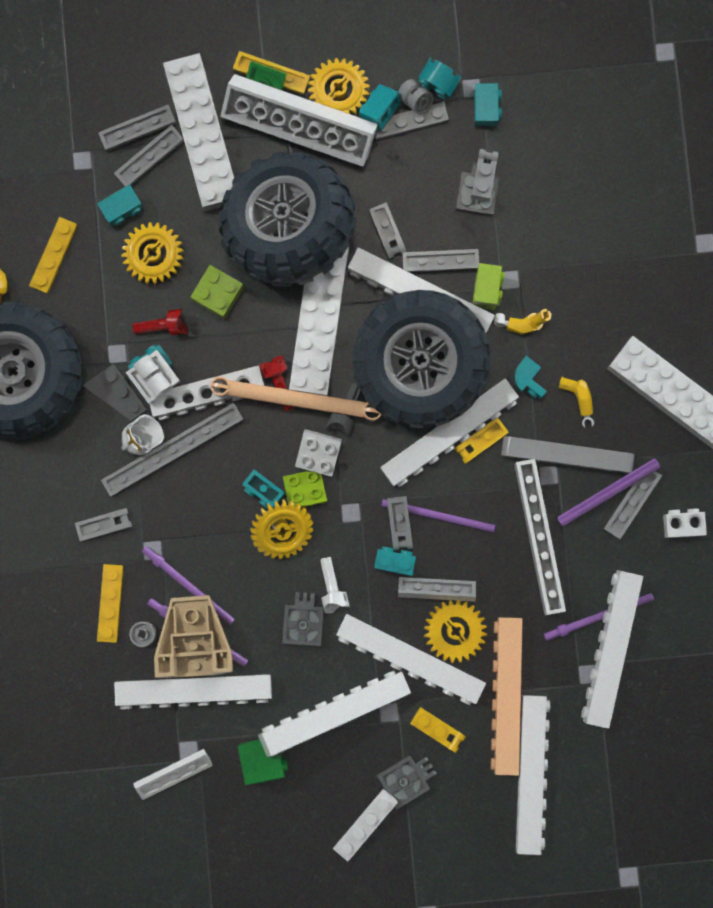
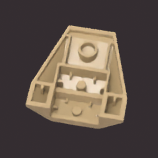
M210 595L171 598L154 657L156 678L212 676L233 672L232 651Z

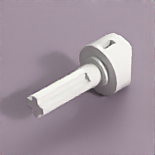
M331 557L322 558L320 561L328 593L321 598L324 612L327 614L334 613L340 606L350 607L347 593L338 591Z

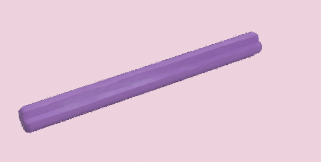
M652 459L558 516L560 524L562 526L567 525L660 468L658 461Z

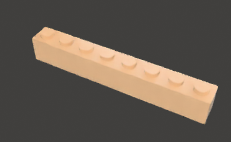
M498 618V621H494V633H497V641L493 643V652L497 653V660H493V672H496V680H493L492 690L496 692V699H492V711H495V719H492V731H495V738L491 739V750L495 751L494 758H491V770H494L495 775H519L522 618Z

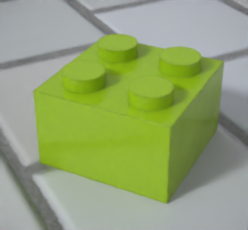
M479 263L476 272L473 305L488 310H495L496 306L500 305L503 291H500L499 287H502L505 272H501L502 266Z
M209 265L190 298L196 304L225 320L243 291L244 286L243 283Z

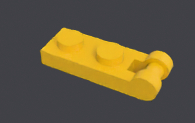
M497 417L454 449L457 453L461 454L462 460L466 464L509 432ZM468 445H470L474 450L470 454L466 450V447Z
M421 707L410 722L411 725L455 753L459 749L458 745L466 738L465 735ZM450 733L455 736L452 742L446 740Z

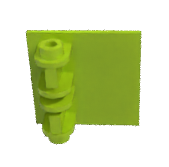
M306 471L283 476L288 505L290 500L293 501L294 507L299 503L301 507L305 508L327 502L323 479L320 473Z

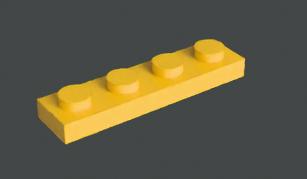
M239 51L233 66L234 71L247 75L250 62L255 61L286 72L287 76L283 88L302 95L305 94L310 80L309 75Z
M59 217L29 286L31 288L48 294L78 225L76 223Z
M103 564L98 642L117 643L124 567L121 565Z

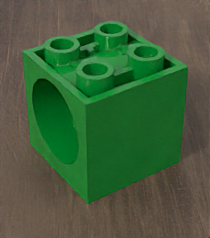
M260 739L238 745L245 785L285 777V772H288L287 760L282 758L284 751L267 757Z

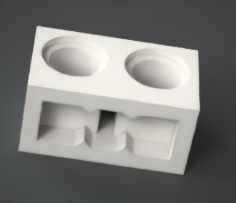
M687 509L688 513H680V510H669L668 514L663 515L665 538L707 535L705 512H699V509ZM692 517H695L699 522L696 528L690 525ZM673 518L679 521V527L677 529H674L671 526V520Z

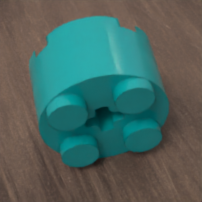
M429 58L418 76V82L428 91L430 89L436 92L435 95L445 101L446 98H450L462 77L459 74L455 77L452 74L453 69L438 60H435L433 63L432 58Z

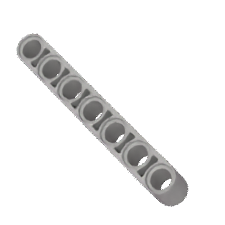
M503 437L501 456L524 460L535 459L538 462L626 474L633 471L634 454L516 437Z

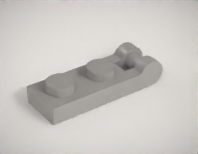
M480 149L471 198L490 202L499 152L493 151V153ZM484 159L491 160V164L483 163Z
M387 202L369 209L388 259L393 258L395 254L406 252ZM396 241L397 246L391 248L389 243Z
M407 497L387 498L394 551L406 547L407 549H413ZM406 536V540L399 541L398 537Z
M125 508L76 522L75 526L80 542L132 527V523L128 520L127 516L129 514L128 509ZM120 517L121 524L116 525L114 518Z

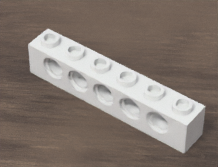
M259 365L220 375L227 380L237 382L248 380L250 384L264 386ZM213 377L171 388L150 403L153 417L161 421L169 419V415L177 413V416L185 415L191 409L200 411L206 409V405L214 404V406L225 404V400L232 399L233 401H238L244 398L228 395L219 397L212 393L209 399H204L202 393L206 389L211 390V381L216 378ZM218 380L214 382L227 385V383L223 380ZM213 387L216 393H221L220 387ZM187 394H191L194 397L193 402L190 404L184 403V397ZM169 399L175 400V405L171 409L165 407V403Z

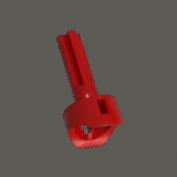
M183 308L168 310L166 318L133 323V333L142 334L168 329L171 336L187 334L188 327L181 318Z
M282 355L273 358L271 363L259 364L264 378H272L276 388L288 390L282 375L283 371L288 368ZM282 404L285 411L295 407Z

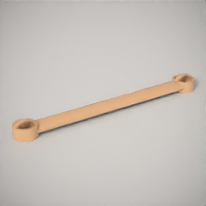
M222 376L214 378L210 384L212 393L219 397L228 395L364 417L369 421H375L381 416V413L377 410L367 407V405H370L368 402L231 381ZM218 380H223L227 383V385L214 382ZM213 387L225 388L227 390L224 393H216ZM365 411L375 412L379 415L375 418H370L366 415Z

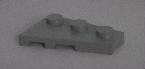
M112 364L82 385L130 421L135 420L147 411L115 364Z

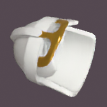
M143 414L124 428L122 432V450L135 455L147 454L154 447L162 443L164 439L162 427L149 415Z

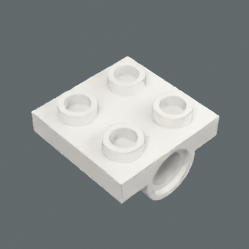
M157 350L141 358L126 372L148 404L180 382Z
M305 429L295 467L332 477L342 439Z

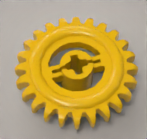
M335 58L334 63L328 60L327 66L321 63L322 69L315 68L317 74H311V78L314 81L308 82V85L312 86L308 89V93H314L309 97V100H315L314 102L347 114H350L351 111L356 115V107L360 109L362 106L360 102H367L363 96H369V92L365 90L370 88L369 84H365L368 78L362 77L365 71H358L359 65L352 67L353 61L346 64L345 58L341 63H339L338 58ZM333 76H344L342 79L332 81L330 93L327 95L325 92L327 81ZM351 82L353 87L351 95L346 100L334 101V99L341 100L346 97L347 84ZM335 88H337V89L342 88V92L339 91V90H338L337 92H335Z
M149 222L148 228L141 224V230L135 227V234L128 233L131 239L124 240L128 246H122L126 253H123L121 256L127 258L123 265H129L126 269L127 272L133 270V278L139 275V282L145 278L146 284H149L150 279H152L156 285L157 278L164 283V276L171 279L170 272L177 274L174 267H181L177 260H184V258L178 254L183 253L184 250L178 248L182 245V242L176 241L179 238L178 235L172 236L173 229L166 231L167 225L160 228V224L156 223L155 227H153L152 223ZM148 240H158L156 244H148L144 248V258L140 260L139 249L141 245ZM165 246L166 257L164 261L157 266H147L149 262L152 264H156L159 261H161V248ZM152 251L156 252L157 255L154 257L150 256L149 253Z
M284 499L281 506L275 500L274 508L268 503V511L261 508L263 515L256 514L255 516L258 521H252L253 526L256 527L250 528L253 533L251 539L254 540V546L258 547V551L263 552L264 556L270 555L272 559L277 555L279 559H282L283 555L289 558L291 553L294 556L297 555L296 550L302 551L303 548L301 546H307L308 542L306 540L312 538L309 534L313 532L311 515L306 513L305 507L300 510L301 506L299 503L294 507L292 500H290L288 506ZM286 519H289L294 523L288 524ZM292 532H295L293 537L285 542H276L271 539L276 537L278 540H286L291 536Z
M449 600V606L442 602V609L435 606L437 613L430 612L429 614L432 616V619H426L430 626L424 627V629L429 631L424 637L430 638L426 644H433L431 652L438 650L436 657L444 654L443 661L450 657L451 663H453L455 657H457L461 663L462 656L469 660V653L476 656L474 649L482 650L478 644L485 643L481 636H487V633L482 632V629L487 626L480 624L485 618L477 617L480 611L473 612L474 605L467 608V601L462 606L460 601H457L456 605H454L452 600ZM451 617H459L467 622L470 632L467 640L464 637V627L460 623H453L450 620ZM447 621H449V623L455 628L460 627V630L458 632L460 633L461 638L457 635H451V632L453 630L451 629L452 627L447 623ZM443 623L447 626L448 637L453 640H459L460 645H450L443 639L441 634Z

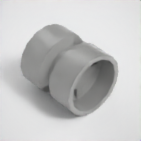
M413 79L405 81L398 91L400 100L418 114L426 112L433 103V94Z
M138 622L132 626L129 636L136 646L146 647L156 641L158 632L152 623Z

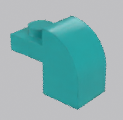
M525 356L514 372V385L518 392L521 393L526 388L528 389L527 393L531 397L541 399L547 391L532 380L541 367L528 356Z

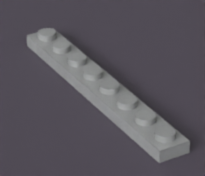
M233 403L108 475L101 481L110 497L244 419Z

